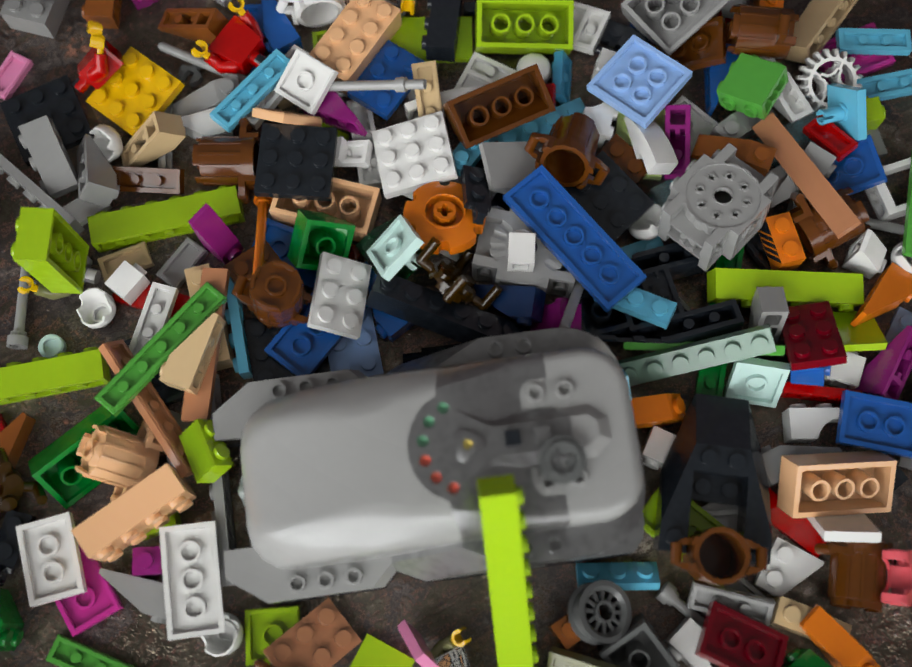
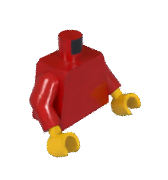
M237 0L240 4L239 8L234 7L231 2L228 3V8L232 12H238L239 16L234 15L209 46L205 41L197 40L195 43L202 48V52L192 48L191 53L197 58L204 57V61L219 73H240L246 75L253 66L257 68L267 57L263 55L266 49L263 43L264 36L258 22L248 10H244V0Z
M91 20L88 21L87 33L91 34L89 47L92 48L77 65L79 76L72 83L83 94L91 85L97 90L100 89L124 64L121 52L102 35L103 26L99 22Z

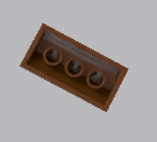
M537 64L452 99L442 105L451 129L465 149L556 110Z

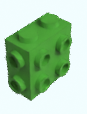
M741 53L737 60L733 61L730 65L729 73L725 79L718 84L717 94L720 105L730 111L742 112L750 118L757 117L765 120L789 81L787 67L777 61L771 62L761 59L757 55Z

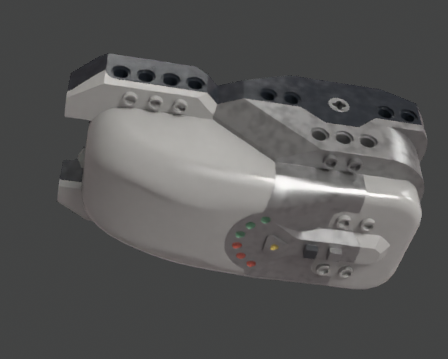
M552 328L478 338L398 365L386 374L367 377L359 370L346 369L248 382L212 414L213 429L216 434L214 435V441L224 442L227 444L226 447H240L242 476L238 495L245 507L246 525L252 547L223 551L225 579L267 603L277 605L387 589L398 573L426 583L487 576L476 482L478 478L513 474L516 486H522L524 504L519 505V511L524 510L526 529H521V535L526 534L529 551L528 553H523V558L528 557L530 569L629 555L636 552L644 536L642 510L645 500V477L628 382L622 367L611 352L610 347L598 336H593L581 330ZM557 435L571 436L583 446L586 453V467L582 475L574 482L568 484L551 482L539 470L537 457L541 445L550 437ZM555 448L557 459L551 463V466L562 465L566 469L565 461L573 454H561Z

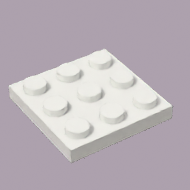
M442 111L372 131L383 194L386 199L414 192L419 187L430 182L439 181L441 184L458 179L445 117Z

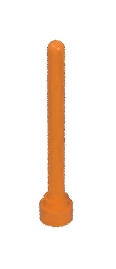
M254 195L253 198L258 211L252 275L259 266L264 265L267 213L273 200L272 197H257Z

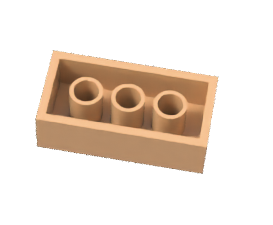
M350 0L309 55L339 72L334 81H356L388 40L390 41L401 27V9L385 0Z
M333 177L331 201L273 198L269 212L274 221L293 227L298 209L323 212L355 224L356 227L352 241L369 244L382 198L380 188Z
M878 451L781 455L777 507L792 518L891 512L897 460Z
M166 463L73 528L71 532L89 559L102 562L108 561L110 563L124 554L122 550L129 545L135 546L145 540L147 537L146 533L150 530L165 526L170 521L169 517L177 511L181 513L193 505L192 501L197 498V495L186 479H182L177 470Z

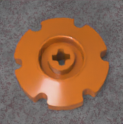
M439 181L427 183L413 192V201H406L403 216L408 219L424 241L420 249L423 250L432 237L440 241L441 244L433 253L436 255L442 250L448 251L450 255L462 253L476 244L477 234L481 235L484 232L485 219L483 225L473 223L471 209L464 208L462 184L451 181L449 185L445 186L441 185Z

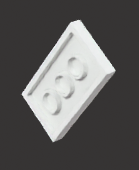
M216 521L159 527L168 641L225 633Z

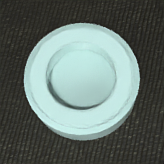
M56 334L45 335L38 344L39 353L48 359L57 357V354L66 352L67 349L64 339Z

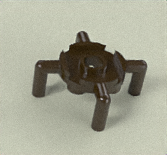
M432 237L416 257V263L428 272L430 280L433 277L437 280L438 283L435 287L444 294V302L451 303L454 301L460 303L464 300V305L471 303L480 310L486 311L502 293L503 289L498 284H495L486 296L481 299L476 295L474 289L475 280L468 274H461V271L474 257L475 252L471 249L466 250L455 264L448 259H443L441 262L434 264L429 258L441 243L438 239Z
M0 447V484L2 485L0 488V512L13 510L17 506V502L23 492H33L39 505L47 503L48 498L43 486L38 481H23L20 473L11 465L6 450Z

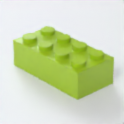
M477 0L475 5V52L483 54L539 53L542 55H554V52L563 50L569 55L573 50L574 0Z
M21 207L20 216L16 218L15 222L17 231L16 241L11 247L13 260L52 293L82 294L89 245L54 208Z

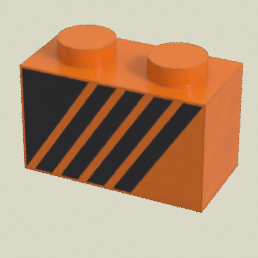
M790 212L766 217L758 233L771 269L784 271L798 269L806 259V255Z

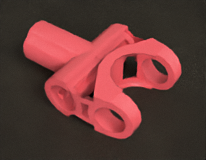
M882 549V560L886 564L888 577L886 587L881 593V602L896 606L912 607V550Z

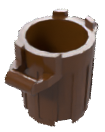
M743 4L731 7L730 12H733L734 16L726 24V44H730L726 48V52H731L735 55L745 53L759 57L786 59L790 47L795 46L797 37L793 36L795 22L799 21V15L795 14L794 9Z
M578 112L564 117L562 115L553 124L549 135L533 132L524 148L526 152L536 159L535 168L537 169L543 165L562 187L576 186V188L582 189L586 187L587 183L602 185L610 171L608 166L595 157L600 134L594 124V120ZM539 141L544 143L541 151L535 149ZM595 168H597L599 170L594 177L592 175L594 173Z
M241 118L239 121V136H202V138H196L199 144H193L192 164L197 166L198 171H200V176H195L197 184L206 186L236 185L238 186L237 197L242 204H248L250 202V190H254L261 137H259V132H251L252 126L247 118Z
M850 187L840 188L836 191L861 222L859 226L838 239L811 204L808 206L805 196L795 191L790 197L796 208L788 212H790L797 234L807 250L804 252L809 260H813L814 263L823 259L825 266L832 270L836 269L838 262L835 260L831 250L864 233L866 229L871 227L865 223L870 220L861 200L856 202L850 198L848 194L853 192Z
M270 261V263L259 266L253 275L238 276L232 294L242 303L246 304L260 322L269 327L276 328L308 323L309 313L307 317L300 314L302 313L303 305L308 306V303H311L312 295L304 292L303 281L297 269H294V267L286 262ZM247 282H250V297L242 295Z
M723 526L695 531L688 538L671 542L670 564L687 570L696 581L712 585L733 584L743 578L744 575H752L767 570V548L752 542V540L745 539L734 529ZM682 545H687L686 553H682ZM750 549H756V567L750 566Z
M827 541V543H817L815 545V552L817 554L830 555L827 597L830 598L831 606L845 609L854 607L865 609L864 611L882 613V605L885 604L881 602V593L887 583V567L882 560V549H892L893 543Z

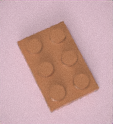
M328 597L262 652L273 667H332L362 640Z

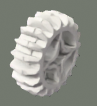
M837 48L832 49L831 52L829 49H822L821 54L819 52L813 53V59H805L807 67H799L803 74L795 77L796 80H801V85L797 86L802 90L803 95L814 112L828 108V102L823 101L827 97V85L829 83L823 78H829L831 84H844L841 80L843 72L845 77L844 85L863 87L861 84H857V79H861L863 77L862 74H856V71L861 66H852L856 58H847L848 52L842 51L839 54V49ZM829 61L833 62L832 67H828L825 73L816 71L822 64ZM812 80L817 85L815 93L812 88Z

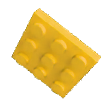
M130 46L122 56L124 64L100 89H95L86 102L129 135L133 136L153 111L164 112L185 85Z

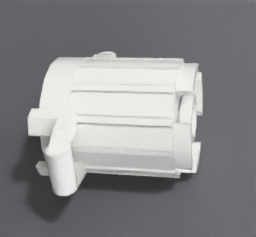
M279 0L276 10L279 13L292 15L294 25L322 27L333 23L350 0ZM288 2H293V6H287Z

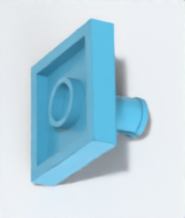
M838 83L827 85L828 108L817 111V116L823 115L816 118L818 124L823 126L834 123L854 140L867 139L866 89Z

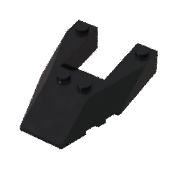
M677 242L637 252L631 258L647 276L646 280L636 288L677 303V308L667 329L613 308L606 312L585 289L579 301V304H581V331L598 336L602 341L666 344L696 342L741 331L744 325V319L736 299L684 311L673 280L704 273L705 271L698 266L699 259ZM716 262L707 271L714 269Z
M695 393L678 434L671 445L669 454L661 467L653 550L671 552V542L688 538L691 500L739 506L736 532L745 539L752 540V542L767 548L768 565L770 564L772 545L769 481L749 400ZM682 545V553H686L687 545ZM750 549V563L756 564V549Z

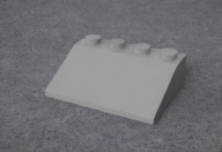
M625 0L620 5L623 15L636 29L665 54L670 56L731 0Z

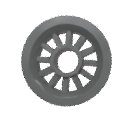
M598 580L584 583L574 590L568 603V619L575 634L584 642L593 645L614 643L619 641L628 632L632 620V609L626 593L620 586L612 581Z

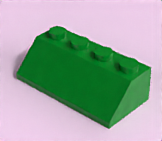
M100 406L28 461L31 475L66 510L102 483L83 477L81 473L75 470L76 465L81 466L82 458L76 455L77 449L84 434H92L95 431L92 425H106L137 435L141 426L126 408L115 417L105 407Z

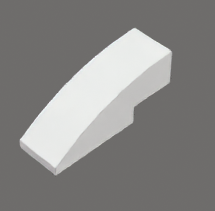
M625 116V124L636 159H643L647 175L670 174L678 165V160L667 136L660 126L653 120L644 129Z

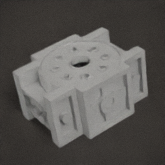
M730 143L722 150H716L711 158L703 154L698 160L694 159L686 168L683 176H677L669 186L670 195L660 210L662 215L658 222L659 230L657 236L665 242L669 237L699 259L698 266L705 272L721 255L731 261L762 228L779 181V177L772 172L765 177L735 156L737 148Z
M491 206V211L485 219L484 232L481 235L479 234L476 252L472 261V278L475 281L498 285L536 286L548 295L570 298L569 294L573 290L575 278L536 235L533 272L507 271L509 232L516 230L533 232L511 208L510 211H505L502 207Z

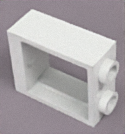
M911 157L882 166L885 175L909 169ZM885 183L865 190L878 220L887 222L906 215L907 203L896 206Z

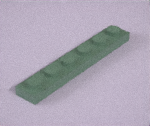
M765 324L618 360V363L628 374L630 386L769 354L777 352L770 324Z

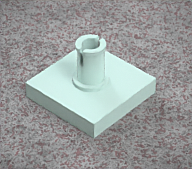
M399 214L366 253L381 277L389 282L404 265L408 266L411 270L417 269V266L413 264V262L416 263V257L418 256L415 252L424 244V241L408 219Z
M760 356L735 361L724 390V397L749 400V404L776 408L790 373L789 363L765 360Z

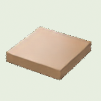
M258 107L252 109V117L284 124L322 126V119L317 116Z

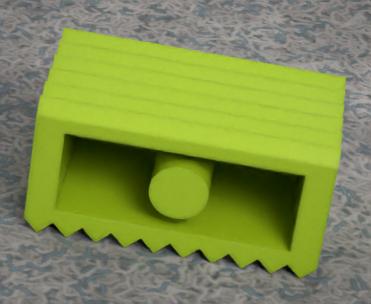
M196 419L179 435L197 483H215L234 464L229 456L230 451L226 447L227 444L221 441H214V435L216 434L213 429V420Z

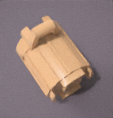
M144 420L137 435L106 425H92L95 431L92 434L85 433L79 444L76 455L82 458L81 466H75L76 472L81 473L83 477L115 486L113 495L110 497L111 502L157 469L160 452H163V449Z

